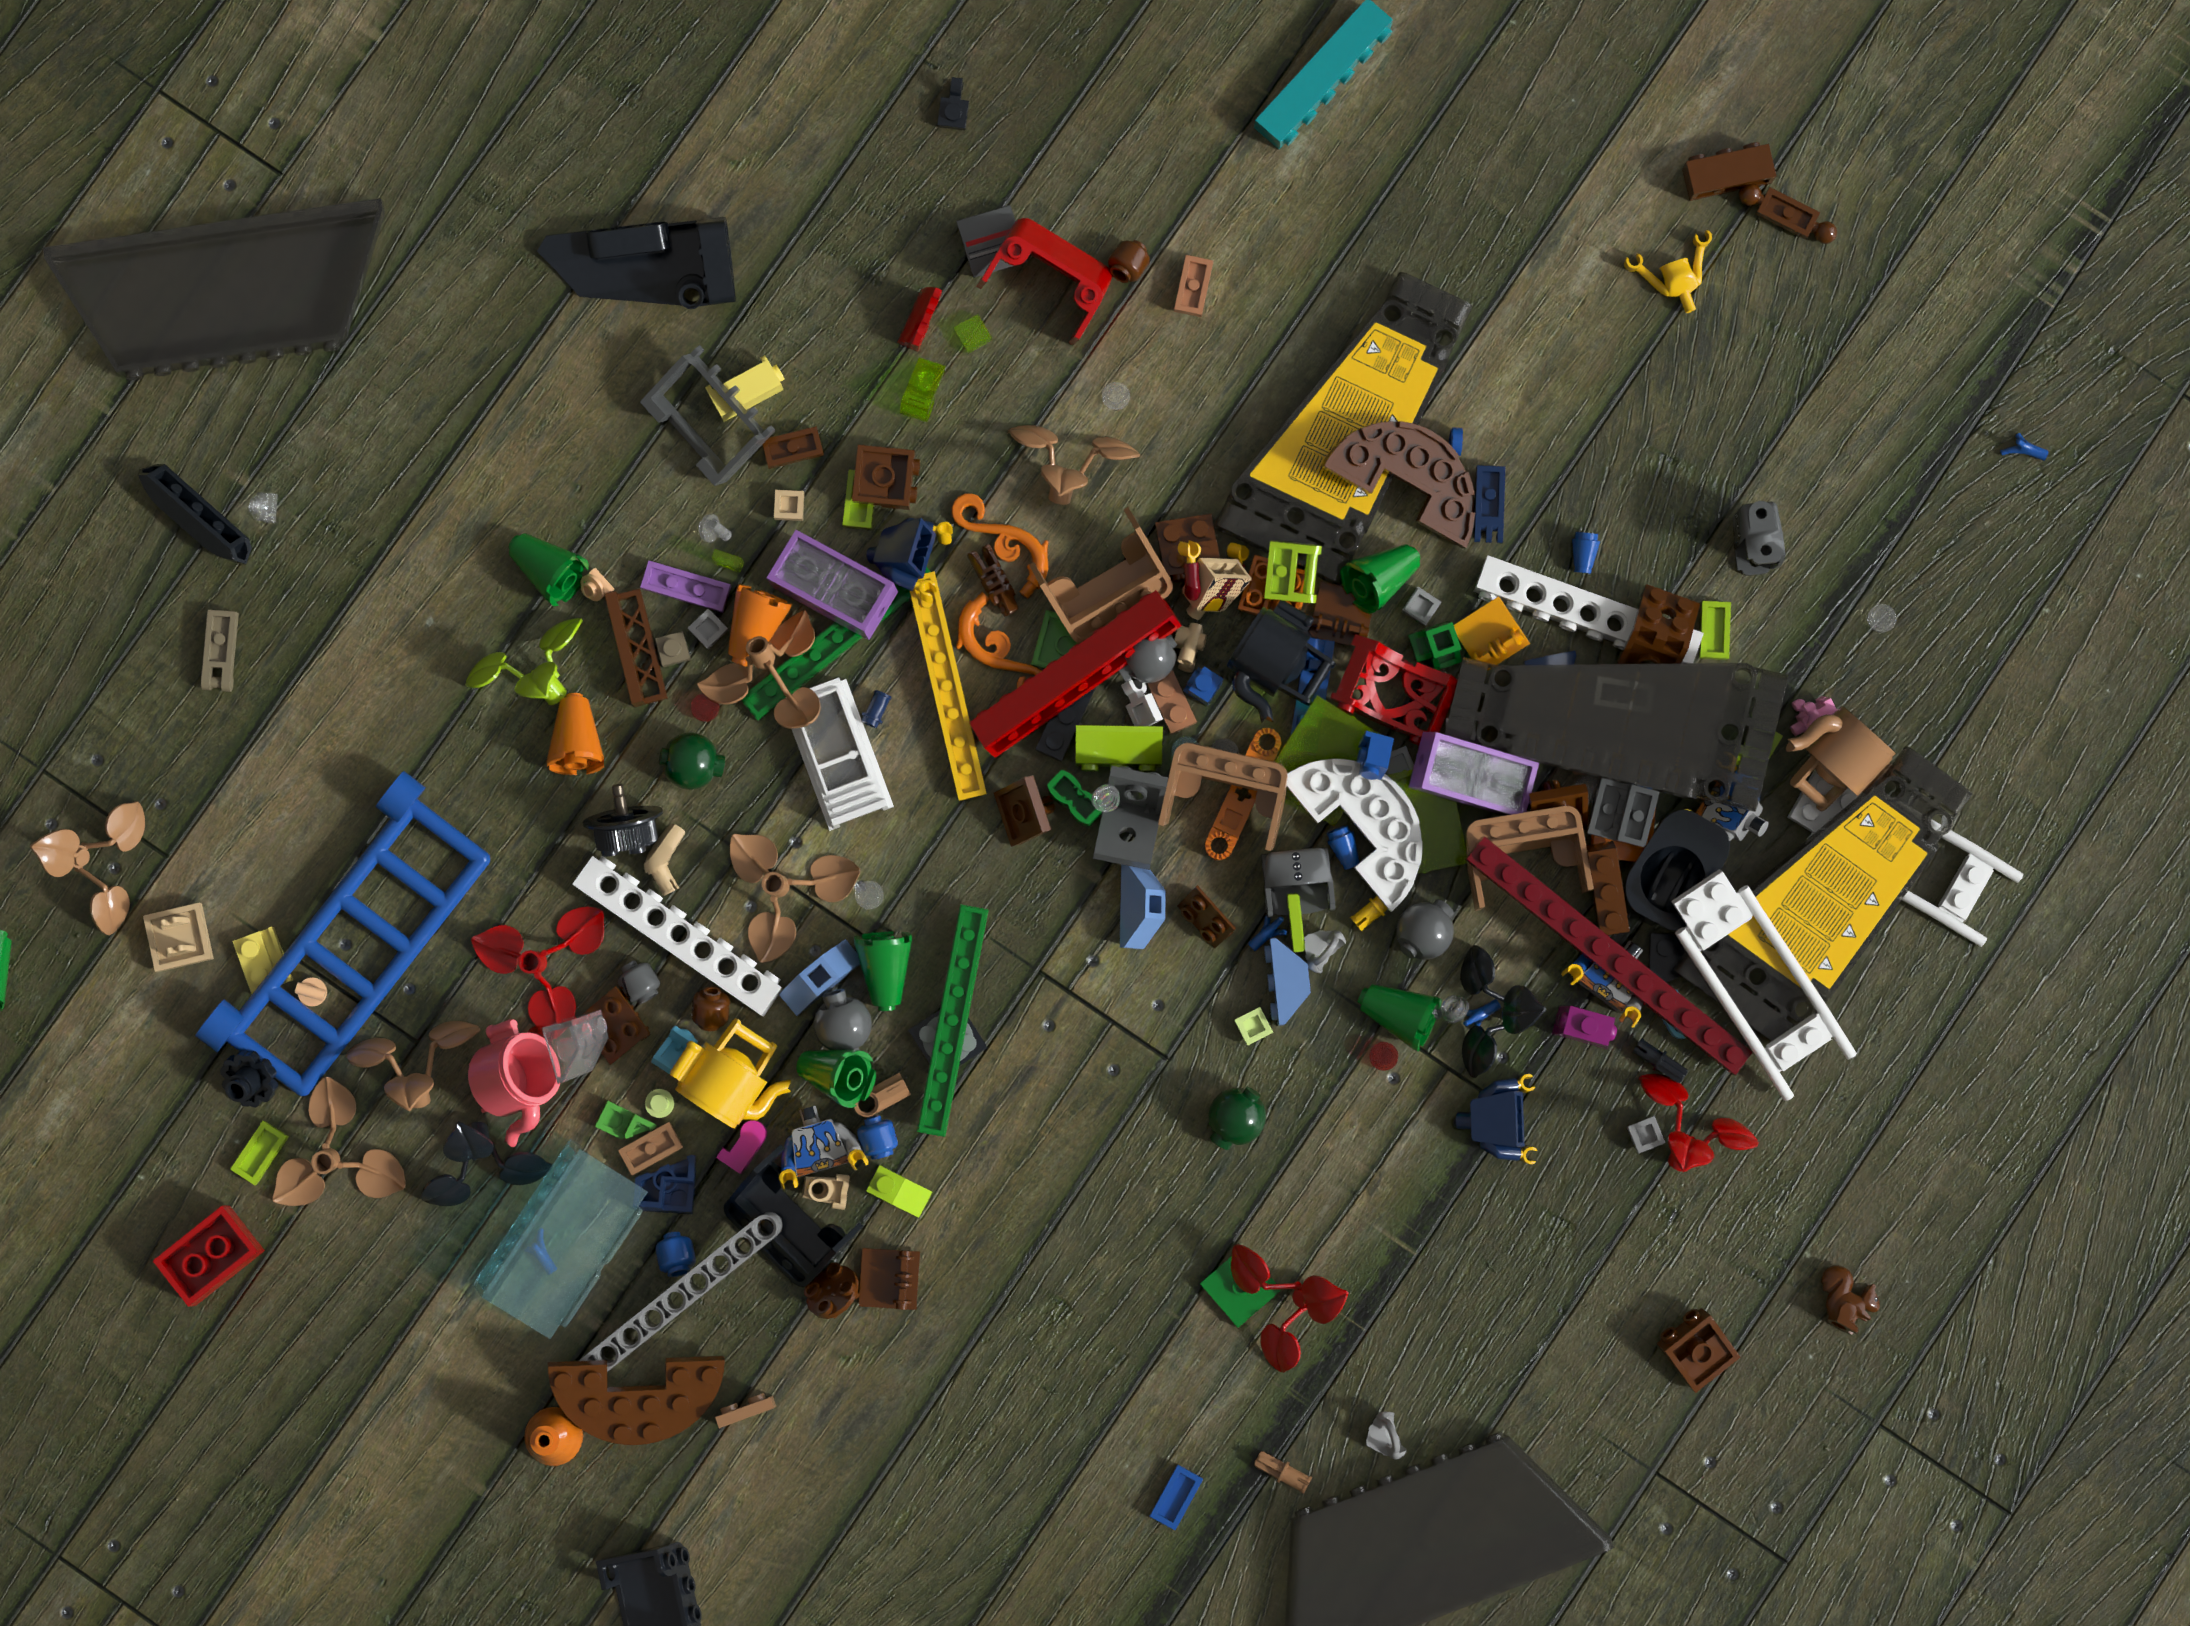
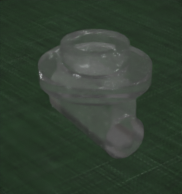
M258 492L255 497L251 498L249 512L254 520L276 523L278 494Z
M714 514L705 515L699 523L698 530L704 542H714L717 537L727 541L732 536V533L720 523L719 518Z

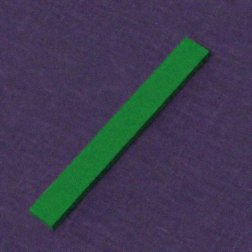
M926 567L925 573L931 572V571ZM895 584L898 593L880 623L911 599L910 590ZM834 622L815 637L814 643L809 650L799 656L790 657L775 670L792 695L863 637ZM770 673L751 688L741 701L759 721L772 711L781 700L786 699V696Z
M960 904L917 1132L946 1137L989 909Z

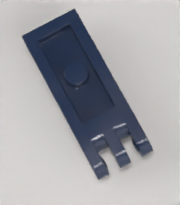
M1477 465L1474 542H1480L1481 531H1485V543L1492 542V532H1497L1496 542L1503 543L1506 466Z

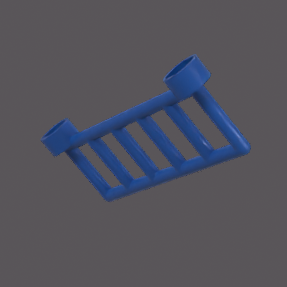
M403 771L375 806L390 818L383 829L242 1008L238 1010L224 999L204 1022L195 1036L217 1053L226 1042L239 1051H256L260 1059L266 1058L271 1062L277 1071L275 1076L277 1080L299 1096L308 1095L490 863V855L420 802L418 798L426 787ZM413 818L469 860L445 893L388 850ZM377 863L434 906L409 938L353 896L354 892ZM341 909L398 951L374 983H371L317 942V939ZM305 955L362 997L338 1029L334 1028L280 987ZM269 1001L326 1043L302 1075L244 1033Z

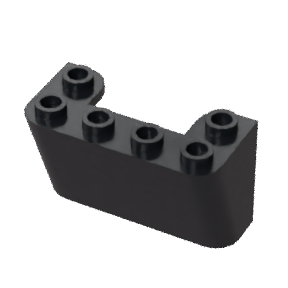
M680 1542L596 1561L601 1590L616 1587L623 1626H701L702 1614L696 1602V1585L689 1568L690 1556L688 1549ZM606 1567L609 1569L610 1579L607 1577Z

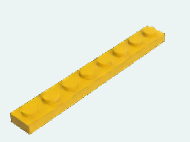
M934 571L925 573L922 579L917 580L919 582L931 580L935 583L937 592L932 590L925 591L932 595V602L923 601L920 597V591L916 589L910 591L955 787L958 799L961 801L987 795Z

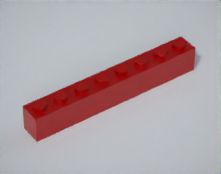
M1155 590L1151 594L1143 596L1130 609L1119 613L1116 619L1109 624L1095 630L1092 636L1085 641L1074 645L1061 658L1050 662L1040 673L1026 679L1016 690L1002 696L999 702L992 707L978 713L976 718L970 721L969 724L983 747L996 758L1128 665L1124 656L1129 658L1135 652L1134 645L1146 637L1149 641H1154L1157 638L1164 639L1182 625L1164 598Z

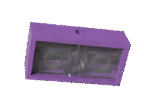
M795 530L767 576V580L772 588L870 640L898 593L894 582L798 530Z
M1423 732L1409 788L1504 816L1527 812L1529 793H1532L1539 763L1441 733Z

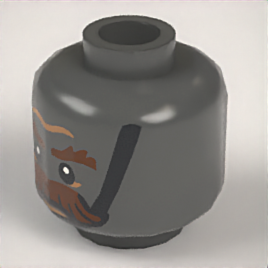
M634 960L621 968L623 974L619 976L617 983L629 1002H637L641 1005L658 994L657 989L660 986V980L649 963L637 964Z

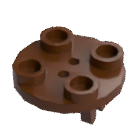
M838 1262L829 1264L804 1289L809 1310L818 1318L835 1319L846 1311L854 1299L860 1296L858 1293L859 1281L856 1273L847 1266L840 1265Z

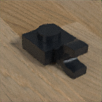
M952 77L950 98L941 97L937 124L940 128L966 131L969 101L961 100L964 85L963 78Z

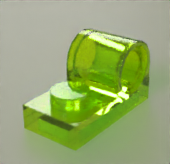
M920 357L918 358L901 400L900 414L928 422L946 366Z

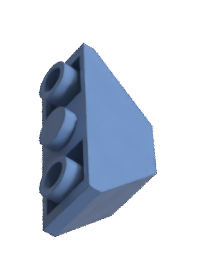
M1122 864L1120 948L1144 949L1165 920L1166 891L1151 870Z
M1272 938L1269 940V945L1264 946L1266 963H1271L1272 974H1267L1269 992L1274 991L1275 1003H1270L1272 1020H1277L1278 1026H1284L1311 993L1308 964L1278 939Z
M846 939L798 974L779 993L780 997L798 1017L860 965L858 954Z

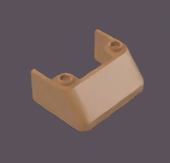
M1129 507L1123 510L1134 527L1135 532L1125 537L1121 544V551L1126 560L1077 588L1070 578L1061 576L1047 583L1036 564L1033 562L1029 565L1041 589L1070 636L1077 643H1082L1092 636L1095 630L1106 626L1116 619L1119 613L1133 607L1143 596L1157 590L1163 598H1166L1173 589V583Z
M1184 743L1180 745L1174 752L1158 825L1165 826L1169 823L1175 796L1182 798L1194 796L1200 789L1202 778L1257 791L1255 800L1257 811L1264 817L1272 818L1265 850L1271 851L1274 849L1284 808L1288 773L1285 767L1277 762L1199 744Z
M1561 806L1474 821L1467 828V856L1483 836L1506 854L1551 847L1552 857L1558 865L1563 867L1577 866L1582 894L1594 889L1581 815L1574 807ZM1467 862L1474 910L1479 911L1485 907L1481 881L1488 880V878Z

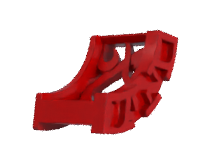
M1355 634L1351 643L1355 647L1337 692H1332L1330 696L1332 700L1338 703L1337 708L1349 714L1355 712L1373 722L1409 736L1408 741L1418 746L1420 745L1423 732L1439 733L1455 693L1459 694L1462 683L1450 674L1418 662L1413 667L1414 664L1402 659L1403 655L1388 648L1379 641ZM1381 664L1385 665L1387 669L1384 676H1375L1374 672L1380 673L1379 666ZM1400 671L1403 673V689L1413 701L1400 707L1385 709L1377 694L1375 682L1388 681ZM1358 679H1364L1365 685L1356 686ZM1413 680H1418L1421 683V687L1415 689L1417 692L1423 693L1420 696L1411 688ZM1355 689L1359 690L1361 694L1358 700L1351 697ZM1444 689L1438 706L1436 707L1430 702ZM1369 701L1373 710L1364 705ZM1422 707L1434 713L1427 731L1417 728L1414 724V720L1417 717L1427 721L1424 712L1419 710ZM1404 716V717H1403V723H1404V724H1402V723H1400V722H1397V721L1393 720L1392 718H1397V717Z

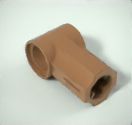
M900 1073L873 1087L869 1096L875 1100V1107L871 1112H862L859 1109V1102L855 1104L857 1106L854 1108L860 1116L868 1118L911 1094Z

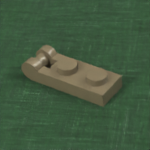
M208 610L201 676L202 690L211 691L213 688H221L224 692H232L233 670L239 615L237 612ZM213 669H222V677H213Z

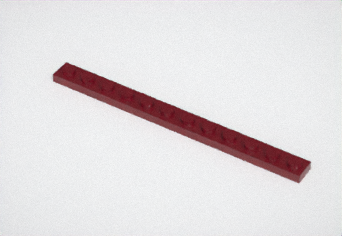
M1485 836L1481 837L1464 859L1730 1074L1736 1075L1753 1053L1751 1050Z

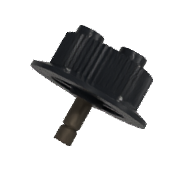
M623 784L612 785L615 809L586 818L582 822L583 827L593 829L596 849L601 851L603 857L619 854V851L629 850V854L643 853L646 851V846L653 845L658 840L655 819L663 814V809L658 806L627 807Z

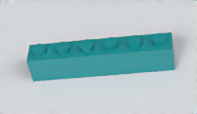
M1365 0L1257 117L1254 128L1278 150L1284 144L1289 146L1298 136L1297 130L1303 123L1306 126L1310 124L1317 115L1315 110L1322 103L1327 105L1336 94L1334 89L1340 83L1345 85L1355 73L1353 69L1359 62L1361 64L1366 63L1374 53L1372 48L1378 42L1383 44L1392 33L1390 28L1393 19L1374 2Z

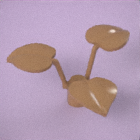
M1022 425L1011 428L1007 432V434L1010 433L1012 438L1022 445L1032 448L1045 447L1049 451L1050 464L1041 467V474L1050 485L1048 499L1061 505H1067L1071 502L1074 489L1087 485L1088 478L1084 475V472L1095 455L1101 454L1104 458L1113 460L1140 457V453L1129 444L1111 437H1100L1093 440L1092 446L1095 448L1091 450L1082 467L1077 471L1055 465L1054 446L1052 444L1058 442V437L1050 430L1035 425Z
M806 610L797 613L780 625L769 642L761 636L750 639L746 644V651L749 655L745 658L747 669L736 663L725 665L705 680L697 683L701 692L708 699L719 704L728 705L740 701L748 694L746 683L752 681L754 664L755 667L762 670L769 669L787 697L781 700L774 709V717L777 723L789 729L801 728L813 723L818 718L821 709L817 694L809 688L802 687L791 695L773 666L774 654L780 657L785 653L787 656L796 657L805 653L813 645L815 632Z
M137 801L120 804L108 814L105 823L106 834L111 838L108 841L82 842L79 845L80 840L75 832L68 829H60L44 835L30 845L41 866L49 875L62 877L68 874L74 867L75 872L81 873L98 885L102 892L95 893L90 901L92 920L96 927L106 935L113 934L125 920L130 907L127 892L120 886H112L108 889L106 884L83 869V866L89 861L90 854L87 850L90 848L108 847L116 844L120 851L126 852L133 849L140 842L145 829V816L141 804Z
M733 834L731 837L730 856L735 872L742 880L749 883H757L762 879V888L767 894L771 895L770 901L773 903L775 915L769 912L758 914L752 919L748 928L750 944L756 953L758 961L761 963L770 962L781 957L794 943L796 937L795 923L788 917H780L781 911L777 901L778 898L787 894L790 885H815L816 895L820 899L834 903L843 900L851 893L860 875V868L851 860L841 856L827 855L820 857L812 863L810 872L814 878L813 880L787 879L777 872L769 871V869L776 865L778 859L777 848L770 839L761 835Z
M449 1021L433 1028L429 1033V1039L433 1042L429 1048L426 1075L413 1073L404 1077L394 1057L391 1055L396 1050V1045L393 1041L385 1038H373L362 1041L352 1047L345 1056L349 1063L357 1067H371L380 1064L384 1059L388 1060L398 1077L389 1080L385 1084V1094L397 1105L411 1111L412 1108L425 1107L431 1101L429 1091L434 1086L431 1072L436 1047L439 1046L442 1049L457 1047L475 1036L481 1029L477 1025L462 1021Z
M324 1077L316 1085L309 1101V1116L314 1125L320 1128L329 1125L331 1127L326 1141L322 1144V1150L313 1155L311 1163L304 1158H293L281 1166L277 1174L275 1191L272 1198L275 1203L300 1206L314 1202L322 1195L325 1189V1182L317 1173L327 1174L336 1168H360L356 1174V1184L359 1190L368 1197H386L403 1190L406 1186L402 1166L391 1153L382 1149L369 1150L365 1153L362 1164L359 1162H341L339 1153L335 1149L330 1148L329 1145L336 1131V1125L349 1123L356 1113V1101L353 1094L331 1077Z

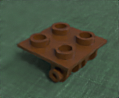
M1321 581L1313 613L1314 621L1309 633L1312 634L1313 638L1352 646L1351 643L1355 634L1368 637L1372 614L1365 613L1357 608L1353 603L1357 599L1353 596L1352 592L1347 594L1343 586Z
M1198 885L1177 905L1181 910L1182 916L1188 922H1192L1200 931L1203 940L1214 948H1217L1236 929Z
M617 986L577 1018L579 1024L610 1065L639 1041H643L651 1035L649 1027L644 1025L638 1016L639 1013L633 1010L634 1006L628 1003L623 996V992H620Z
M862 1248L858 1306L916 1310L920 1252Z

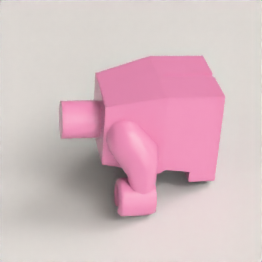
M1821 696L1815 699L1817 702L1815 704L1813 702L1805 703L1802 699L1793 701L1791 704L1794 710L1799 711V714L1796 716L1798 722L1790 726L1794 736L1804 733L1818 717L1833 714L1837 709L1832 699Z

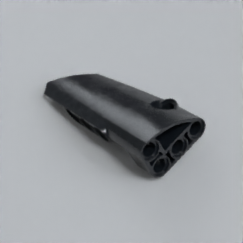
M726 217L677 223L665 221L546 235L537 250L579 297L680 305L687 309L736 302ZM687 288L696 289L700 295L699 299L696 301L687 300L684 296V291Z

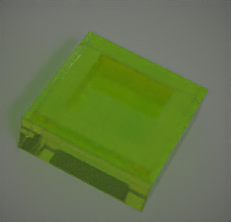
M979 314L954 327L955 333L968 354L992 341V337Z
M714 549L712 555L714 564L741 572L744 564L741 557Z

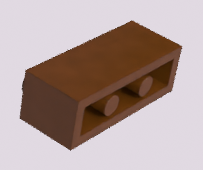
M1759 142L1743 146L1742 150L1733 151L1732 148L1717 151L1714 156L1705 157V154L1688 158L1689 161H1686L1682 168L1689 201L1739 191L1741 187L1752 183L1757 186L1772 184L1777 176L1769 144L1760 145Z
M1613 841L1586 845L1594 887L1591 891L1597 927L1607 935L1629 932L1617 847Z

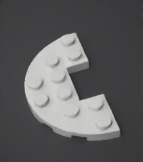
M1320 760L1300 766L1289 772L1287 788L1316 823H1319L1340 806L1373 845L1375 850L1358 863L1354 869L1388 910L1392 912L1412 888L1422 858L1423 842L1419 819L1407 795L1386 774H1384L1381 780L1363 778L1359 774L1361 764L1353 760Z

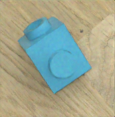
M674 1026L668 1038L653 1056L651 1062L670 1074L671 1069L687 1047V1043L693 1041L697 1044L698 1041L688 1030Z

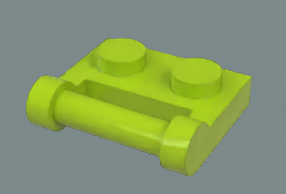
M1270 541L1264 598L1316 603L1317 594H1314L1318 555H1321L1322 546ZM1298 553L1307 554L1303 592H1294Z

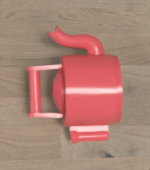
M509 1019L496 1025H489L486 1028V1035L490 1040V1044L480 1048L472 1057L469 1063L468 1080L475 1100L482 1107V1113L488 1112L495 1116L507 1117L522 1112L521 1119L512 1123L506 1131L504 1140L510 1147H515L521 1133L529 1132L537 1126L540 1120L539 1105L549 1101L558 1091L561 1083L562 1069L555 1049L546 1039L534 1033H519L517 1021Z

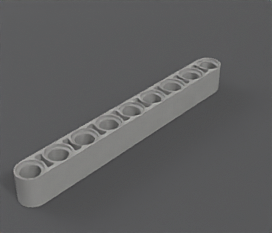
M766 1212L755 1218L579 1361L607 1360V1372L774 1239L782 1229L780 1217L776 1213ZM763 1219H768L773 1223L774 1230L771 1234L762 1231L760 1224ZM740 1237H745L750 1241L751 1249L749 1252H744L739 1248L738 1241ZM718 1255L727 1258L729 1264L727 1270H721L717 1267L716 1257ZM695 1274H702L705 1277L706 1285L704 1288H699L694 1284L693 1277ZM672 1292H679L682 1295V1306H676L672 1303ZM650 1310L659 1312L661 1316L659 1324H654L649 1320L648 1314ZM628 1328H633L637 1331V1342H632L627 1338L626 1331ZM605 1346H610L615 1350L616 1357L614 1360H609L605 1357Z

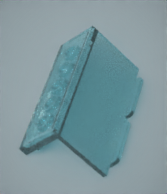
M569 1139L473 1283L474 1287L482 1298L551 1339L559 1325L566 1327L598 1281L602 1268L611 1261L641 1216L643 1210L639 1205L648 1191L589 1155L580 1144Z

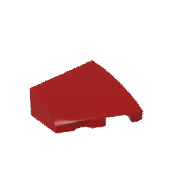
M925 287L920 290L897 343L918 352L942 295L941 289Z

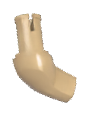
M669 824L654 843L644 862L645 873L652 874L663 896L679 888L667 866L672 854L685 835V831L676 824Z

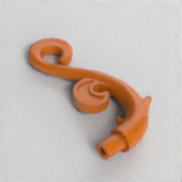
M965 493L954 501L952 517L955 523L966 530L999 535L995 541L994 550L997 557L1004 562L1009 563L1019 557L1020 546L1018 544L1011 548L1008 546L1010 540L1019 541L1028 549L1032 556V561L1036 564L1044 579H1046L1048 573V540H1045L1041 545L1029 532L1015 526L970 523L966 521L962 516V512L969 506L977 510L978 520L984 517L985 506L983 500L978 495ZM1027 565L1029 576L1026 578L1027 583L1019 591L1027 599L1035 589H1040V585L1029 565Z
M981 592L973 601L969 600L959 617L956 648L960 649L964 645L966 650L975 659L992 668L1033 675L1040 673L1041 670L1037 667L1004 659L1011 648L1009 637L1004 632L999 630L991 631L986 636L985 646L995 645L996 651L994 653L987 652L980 646L975 638L974 624L976 626L980 625L978 616L982 612L981 608L990 599L985 593ZM1024 676L1018 679L1017 688L1025 681L1026 678Z

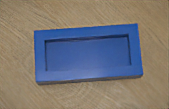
M1177 1464L1150 1513V1517L1176 1530L1203 1478Z

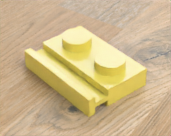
M272 926L263 931H258L232 941L251 994L254 993L284 954L275 928ZM291 974L283 984L293 981Z

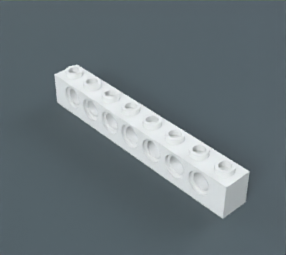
M1491 556L1486 557L1473 591L1479 593L1478 597L1487 602L1499 596L1506 603V607L1512 611L1522 612V609L1533 613L1532 617L1543 622H1548L1549 619L1559 622V627L1565 630L1575 632L1576 629L1587 632L1586 636L1596 641H1602L1604 638L1614 642L1613 646L1623 650L1633 629L1638 611L1636 608ZM1503 579L1510 580L1513 583L1514 590L1512 592L1502 591L1499 582ZM1529 589L1537 590L1541 596L1540 601L1531 602L1526 596V591ZM1558 598L1563 599L1567 603V611H1557L1553 606V601ZM1588 608L1592 610L1594 620L1590 622L1584 621L1580 616L1581 609ZM1609 618L1618 619L1621 623L1620 631L1610 630L1607 620ZM1693 629L1689 649L1678 670L1683 671L1684 668L1689 669L1693 665L1704 633Z
M593 856L574 881V886L763 1017L779 996V993L783 990L778 985L781 979L766 970L764 975L755 969L757 963L745 954L740 958L731 952L734 948L732 945L720 937L717 942L707 936L710 930L697 921L694 925L685 921L686 913L674 905L670 909L662 905L660 902L663 898L650 888L646 893L637 887L639 884L637 879L626 872L621 876L613 871L616 865L602 856L599 860ZM607 878H614L617 883L615 890L611 893H605L602 889V884ZM631 894H638L640 897V904L635 909H628L626 906V899ZM655 910H660L664 915L662 923L657 926L651 925L649 922L650 914ZM680 926L685 927L687 930L686 939L681 942L674 941L672 936L674 929ZM701 943H708L711 947V952L706 958H699L696 954V948ZM725 959H731L734 962V970L728 975H723L719 969L720 963ZM749 975H754L758 979V986L753 991H746L743 987V981Z

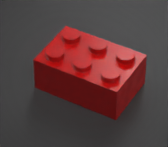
M224 1205L155 1258L153 1262L186 1305L190 1307L197 1306L265 1250L231 1206Z

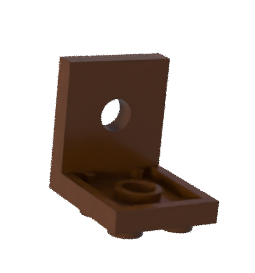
M1646 584L1642 592L1633 629L1614 667L1613 673H1677L1689 649L1700 603ZM1662 614L1670 616L1671 619L1663 617ZM1643 660H1651L1655 662V664L1650 665L1645 663Z

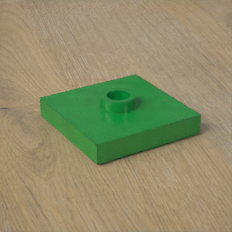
M1231 1257L1200 1283L1238 1328L1282 1290H1264L1261 1287L1254 1294L1244 1292L1233 1279ZM1271 1277L1266 1281L1267 1284H1276Z

